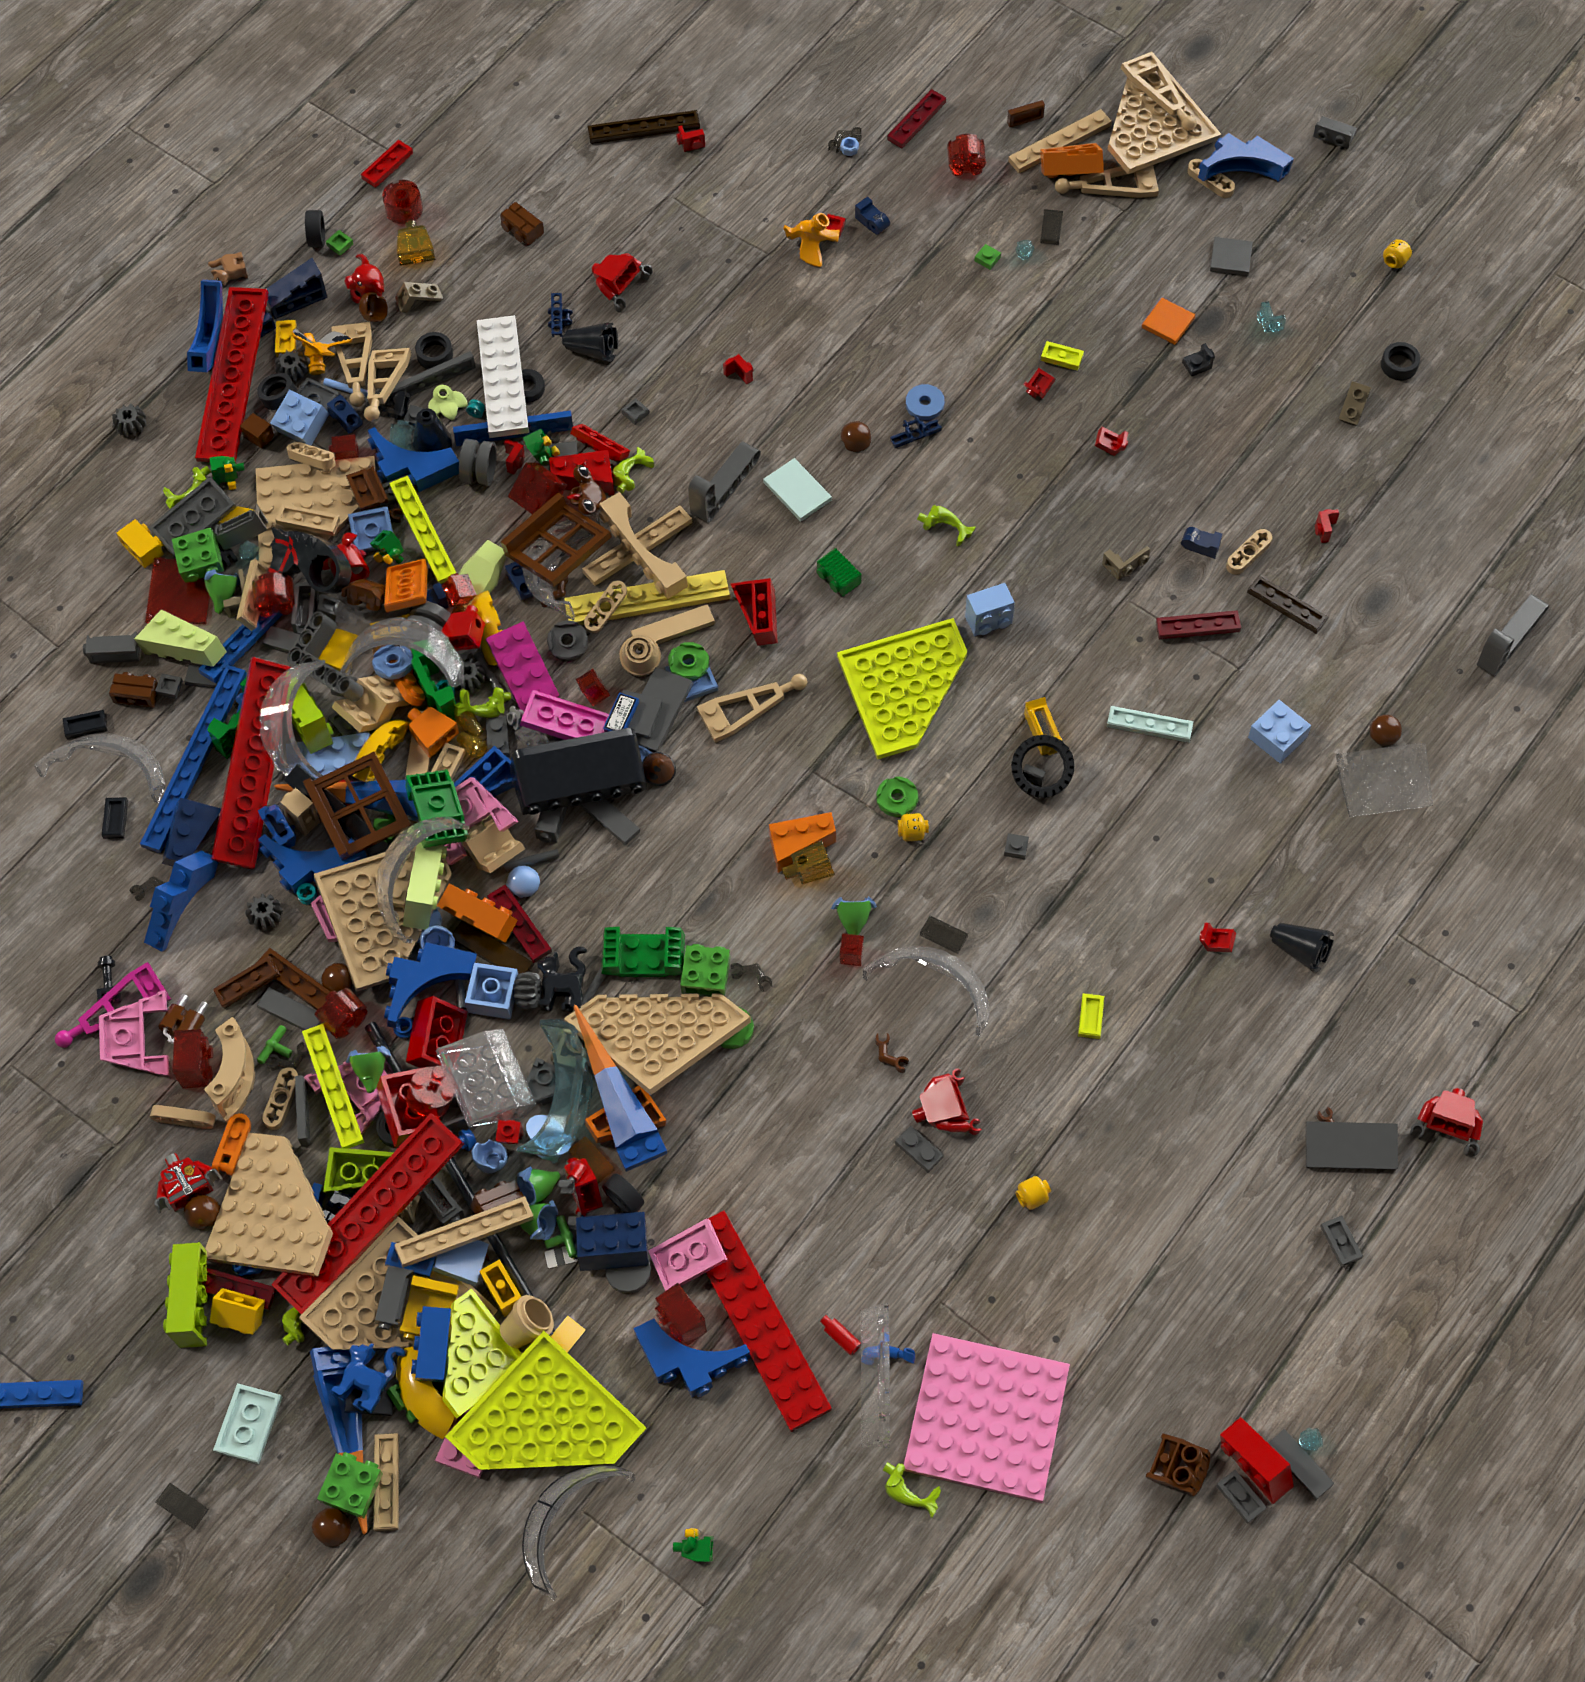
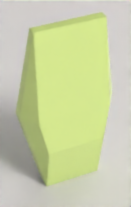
M487 540L463 565L447 598L466 609L478 594L487 590L490 593L497 586L506 556L503 548Z

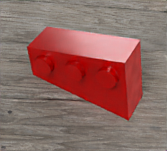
M608 450L549 458L553 488L572 490L574 487L580 486L573 475V471L577 465H583L588 468L592 479L602 488L604 493H608L610 496L615 495Z
M771 578L730 583L757 646L778 643L775 589Z
M1240 1417L1220 1434V1446L1223 1452L1235 1460L1238 1466L1272 1504L1294 1487L1290 1463L1243 1418Z

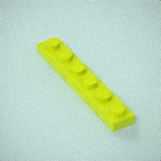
M405 476L389 483L437 582L442 584L456 578L457 573L409 477Z
M320 1024L302 1031L341 1147L349 1149L365 1143L324 1025Z

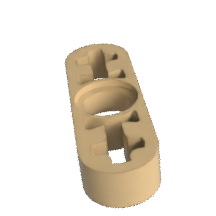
M1193 159L1189 162L1188 174L1193 179L1222 198H1230L1234 194L1235 184L1228 177L1219 173L1213 176L1216 178L1215 181H1202L1198 178L1199 166L1202 160Z
M293 442L287 446L288 457L292 460L320 469H331L336 465L335 456L332 452L301 442Z
M1266 529L1257 530L1228 558L1226 565L1228 572L1239 575L1270 547L1272 534ZM1259 538H1260V539L1266 538V541H1265V540H1262V541L1259 543V545H1257V544H1258V541H1259ZM1250 548L1254 550L1255 554L1247 555L1244 553V550ZM1240 561V565L1233 566V563L1236 564Z
M612 582L587 614L584 625L588 632L598 633L627 595V588L623 582ZM615 587L616 589H618L619 587H621L622 594H616L614 600L617 602L614 603V601L611 599V597L614 595L613 588ZM609 602L612 606L611 610L608 612L601 611V603ZM595 611H597L600 615V617L597 620L598 626L590 627L589 620L594 621L596 619L597 614L595 613Z
M291 1067L284 1068L279 1072L263 1113V1122L270 1130H278L283 1126L296 1093L295 1076L299 1075ZM290 1075H292L293 1080H289V1081H288V1084H287L288 1090H287V1089L285 1088V1086H286V1081H285L284 1078H285V1077L288 1078ZM279 1094H286L287 1100L284 1103L278 1104L275 1102V1098ZM276 1112L278 1120H274L273 1123H271L269 1117L273 1118Z
M154 1105L150 1114V1118L156 1122L203 1129H212L216 1118L214 1114L205 1111Z

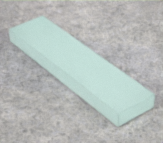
M1111 706L1107 727L1189 743L1194 721Z

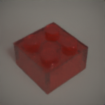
M526 462L508 497L529 513L534 514L557 493L562 495L568 484L539 463Z
M201 1029L174 1031L173 1074L182 1089L207 1087L209 1079H212L213 1076L212 1066H209L210 1058H213V1046L209 1045L208 1037L204 1036Z
M676 1283L655 1298L657 1306L655 1307L656 1317L663 1326L668 1325L671 1331L669 1334L675 1341L688 1346L707 1332L705 1318L679 1283Z

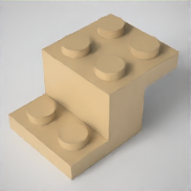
M375 675L358 678L357 683L362 685L364 689L363 695L358 701L353 702L349 699L337 700L332 708L361 733L378 729L390 721L396 707L410 704L404 700L392 679L389 680Z
M491 815L467 830L466 842H461L476 866L489 873L525 850L523 844L515 840L508 829L504 832L498 830Z

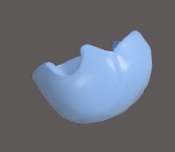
M529 866L515 867L508 874L506 886L510 892L519 898L532 896L538 890L540 884L538 873Z
M434 925L425 929L420 937L422 949H424L425 942L455 948V938L451 931L440 925Z
M490 1139L484 1144L476 1143L471 1151L474 1164L484 1173H494L501 1170L508 1160L506 1148L501 1143Z

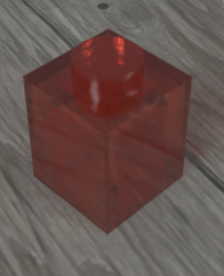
M355 434L332 437V445H329V452L334 453L335 460L359 458V448Z
M452 574L442 585L450 607L468 605L477 595L468 574Z
M594 669L589 670L576 679L582 693L592 706L610 696L604 682Z
M842 933L840 964L861 966L864 936Z

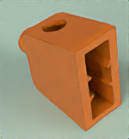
M428 707L423 713L417 708H413L407 715L412 721L409 724L412 737L429 758L443 748L445 743H448L459 734L457 723L433 707Z

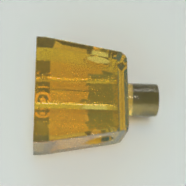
M413 220L407 221L405 223L406 228L398 230L397 255L400 266L436 260L433 245L425 226H417V223Z
M822 841L791 855L793 864L782 868L786 880L798 876L802 884L835 875Z

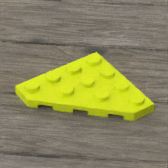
M472 1288L451 1304L442 1400L456 1419L474 1406L522 1354L519 1349L509 1346L504 1341L500 1333V1324Z

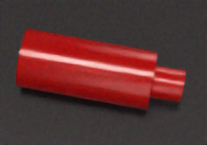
M827 1315L821 1319L820 1322L825 1326L824 1331L850 1356L859 1350L862 1343L837 1319L831 1320Z

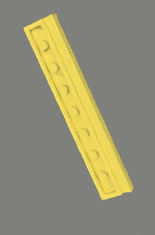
M725 570L687 576L688 587L668 599L663 593L660 594L657 591L654 582L626 587V597L609 620L730 599ZM621 588L613 589L614 595L611 597V599L614 601V603L617 602L614 600L616 594H622ZM605 591L564 598L568 620L584 625L585 617ZM603 602L600 605V610L603 612H608L612 608L609 602ZM595 611V613L597 614L596 619L594 621L589 620L590 623H596L598 618L600 617L597 611Z

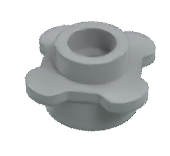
M515 706L510 707V712L507 714L508 725L514 727V730L520 728L524 711L516 710Z

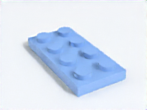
M370 733L331 737L333 744L310 754L304 742L287 744L288 774L297 764H300L316 779L355 760L363 744L369 738Z

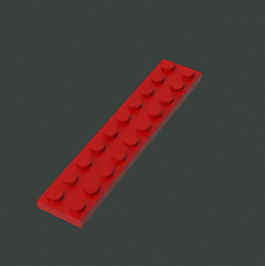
M229 287L195 455L197 462H210V457L227 456L234 457L236 463L242 433L240 425L244 422L269 295L267 289Z
M256 657L250 659L212 860L251 870L255 869L260 844L258 839L261 837L264 823L258 810L267 806L293 667Z
M430 1113L328 1223L333 1235L318 1277L282 1272L271 1285L302 1315L333 1282L361 1257L460 1150L464 1143Z
M723 1210L708 1219L711 1221L728 1261L706 1272V1275L742 1343L747 1345L750 1357L787 1427L792 1432L832 1411V1407L726 1212Z

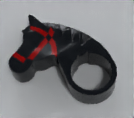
M272 527L274 539L270 547H272L273 558L267 572V581L270 585L288 588L293 583L294 575L302 572L310 587L319 592L337 594L342 592V588L348 586L351 579V566L344 553L337 546L315 535L298 531L285 532L283 529ZM327 558H332L336 565V575L333 582L326 587L321 579V571L324 561Z

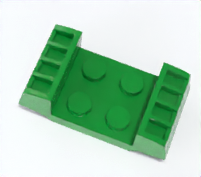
M427 641L410 644L413 654L411 663L415 678L425 694L428 707H433L456 721L459 719V716L454 714L456 702L451 685L438 690L435 682L430 679L431 675L439 672L433 648Z
M247 677L240 683L243 693ZM240 710L231 717L228 725L213 718L207 729L216 751L226 759L232 755Z
M448 769L406 775L405 789L408 800H413L421 825L420 839L423 848L466 842L468 832L464 821V814Z
M606 927L603 932L601 974L617 975L619 977H667L670 975H682L685 956V933L682 928L666 927L665 934H621L620 927Z

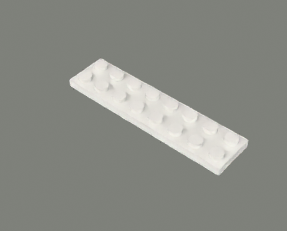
M515 315L477 320L489 438L529 433Z

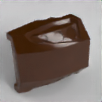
M359 579L342 588L341 596L346 597V602L350 605H360L365 602V607L368 610L377 611L382 608V604L385 602L386 585L366 579Z
M1162 1433V1442L1151 1470L1146 1474V1478L1153 1482L1176 1488L1194 1497L1202 1488L1209 1469L1211 1453L1208 1449L1199 1447L1184 1439Z

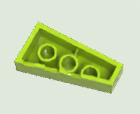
M297 677L291 679L285 712L308 751L312 754L333 744L331 735L334 733L330 724L325 722L322 711L317 708L313 696H309L305 683L301 684Z
M330 1147L323 1192L328 1197H332L335 1191H341L345 1194L357 1193L394 1152Z
M200 1242L173 1244L172 1253L169 1254L171 1273L167 1277L169 1296L165 1299L167 1319H164L163 1322L164 1332L179 1348L207 1346V1338L202 1336V1326H207V1316L204 1315L202 1304L207 1302L206 1289L202 1285V1282L207 1281V1250Z

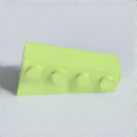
M160 610L134 638L144 654L151 655L154 653L164 658L170 656L180 661L186 659L192 663L212 667L227 652L217 636L163 610Z
M420 833L406 897L403 926L425 930L429 928L432 909L436 910L438 897L435 896V892H439L441 880L438 879V875H443L445 864L441 862V858L446 859L448 846L439 845L423 848Z

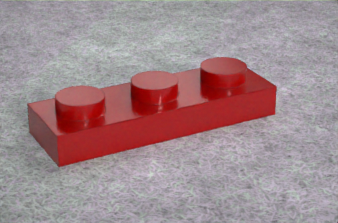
M398 139L361 173L362 179L376 188L413 154V149Z
M580 424L572 427L570 434L575 436L579 442L591 445L595 451L608 450L611 460L620 461L628 458L631 450L588 426Z

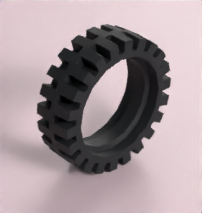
M1036 735L1022 742L1016 749L1011 764L1012 775L1019 788L1026 794L1037 798H1048L1062 792L1072 780L1075 767L1073 755L1069 747L1060 739L1049 735ZM1037 746L1053 748L1060 754L1063 760L1064 770L1061 778L1057 783L1048 787H1039L1031 784L1025 778L1022 771L1024 756L1029 750Z

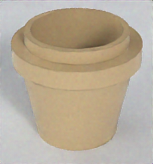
M636 635L630 637L623 643L620 649L621 665L625 671L633 676L643 677L650 675L655 667L658 668L660 664V648L648 636ZM637 648L643 649V653L640 655L636 654L635 651Z
M530 1295L522 1296L514 1303L513 1310L500 1325L501 1336L509 1346L517 1349L533 1342L543 1331L548 1335L553 1331L552 1313L548 1306L540 1299Z

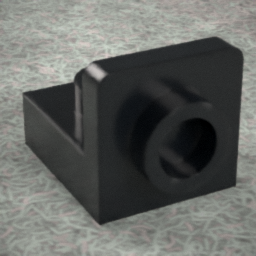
M1206 343L1201 345L1200 351L1183 357L1182 363L1192 377L1212 369L1215 355L1213 350L1209 349Z
M398 390L393 399L394 410L383 407L382 411L388 413L387 417L399 419L400 416L405 417L411 394Z

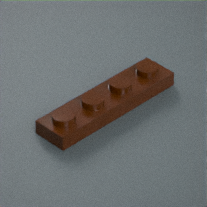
M271 948L257 961L259 962L267 956L272 957L281 976L274 980L322 1014L337 999L335 994Z

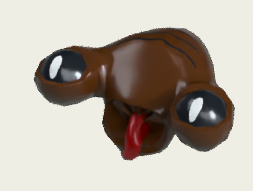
M577 465L574 468L573 475L580 486L574 487L567 496V499L570 500L572 505L578 507L581 514L591 515L596 511H600L599 503L605 501L607 497L602 488L592 479L588 468L583 465Z

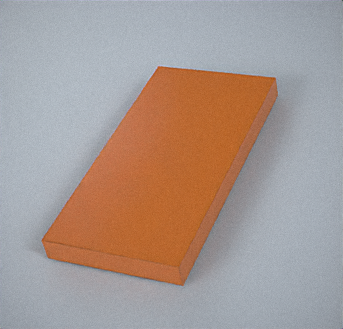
M425 558L387 567L384 602L386 612L426 603L428 564Z

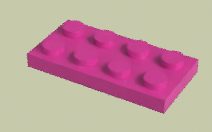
M524 621L486 638V642L519 710L525 711L532 690L559 697V693Z
M532 690L520 726L568 740L605 732L603 727L609 714Z

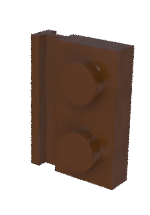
M374 466L367 470L363 469L346 475L348 484L361 512L380 506L381 503H388V498Z

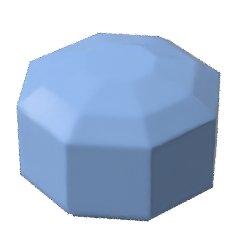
M852 137L843 139L840 145V150L847 156L857 154L859 149V142L856 138Z

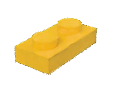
M296 320L276 321V357H279V353L285 354L286 350L292 352L294 349L296 350V339L292 337V330L297 329Z

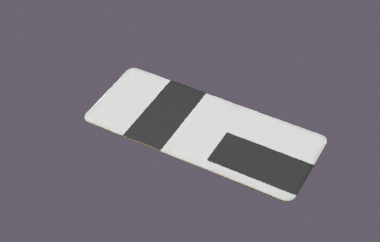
M566 1246L545 1251L548 1268L578 1261L577 1257H569Z

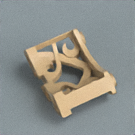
M233 1017L215 1030L222 1044V1062L217 1075L205 1088V1092L212 1101L214 1108L226 1123L234 1114L240 1113L246 1105V1100L250 1091L253 1090L255 1082L252 1051Z

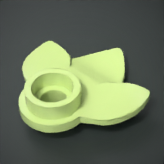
M438 385L433 391V398L429 402L428 409L434 410L437 415L441 412L446 418L454 421L458 408H465L468 406V403L462 393L452 391L447 385ZM441 391L446 392V395L441 396L439 393Z

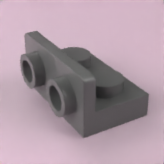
M1322 116L1315 125L1313 137L1348 149L1357 128Z

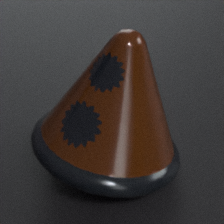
M653 752L643 759L645 779L649 784L664 786L674 779L676 766L672 758L667 754Z

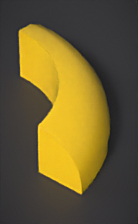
M487 590L478 594L473 599L471 605L478 608L477 614L485 623L480 643L484 658L488 665H497L486 642V638L501 632L502 629L498 630V626H501V623L492 605L491 595Z
M398 719L386 722L380 726L363 744L355 760L375 752L381 764L384 760L383 753L387 748L392 749L398 743L403 742L410 722ZM370 767L352 775L364 782L374 781L375 778Z
M414 1347L404 1348L406 1355L404 1357L398 1356L396 1366V1380L399 1382L401 1399L407 1410H411L419 1420L418 1423L424 1429L444 1439L455 1416L443 1402L442 1396L436 1391L432 1382L415 1380L416 1374H411L412 1360H417L418 1350H414Z

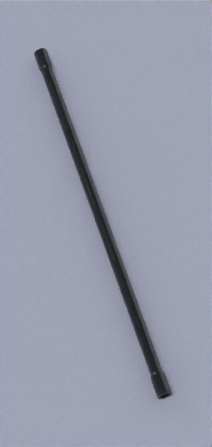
M371 1022L366 1025L365 1031L376 1047L384 1046L390 1051L391 1056L385 1058V1063L392 1074L403 1072L377 1023ZM452 1157L445 1167L471 1212L475 1215L471 1208L474 1192ZM496 1233L486 1237L521 1297L525 1295L533 1296L499 1235ZM554 1328L553 1331L549 1334L550 1337L555 1332Z

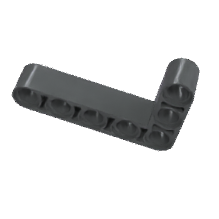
M742 441L710 482L698 475L694 476L688 487L690 513L707 523L711 522L757 463L761 451Z
M1531 594L1502 631L1496 628L1493 630L1484 645L1477 666L1496 676L1546 613L1549 604Z
M316 612L311 616L290 649L287 660L293 666L350 701H358L363 695V686L318 659L333 636L337 624L322 612Z

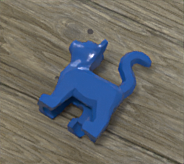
M274 804L259 809V815L273 835L272 840H275L279 846L294 847L297 837L294 831L295 825H289L280 807Z
M371 1343L369 1346L363 1344L359 1346L352 1345L349 1350L351 1362L344 1370L340 1386H333L331 1393H333L334 1397L344 1401L354 1388L362 1392V1396L355 1399L353 1406L361 1411L366 1409L369 1413H372L380 1401L381 1393L395 1375L397 1368L393 1357L395 1355L403 1357L406 1355L405 1350L399 1346H393L385 1352L384 1363L387 1370L381 1373L366 1367L375 1355L373 1350L374 1344Z

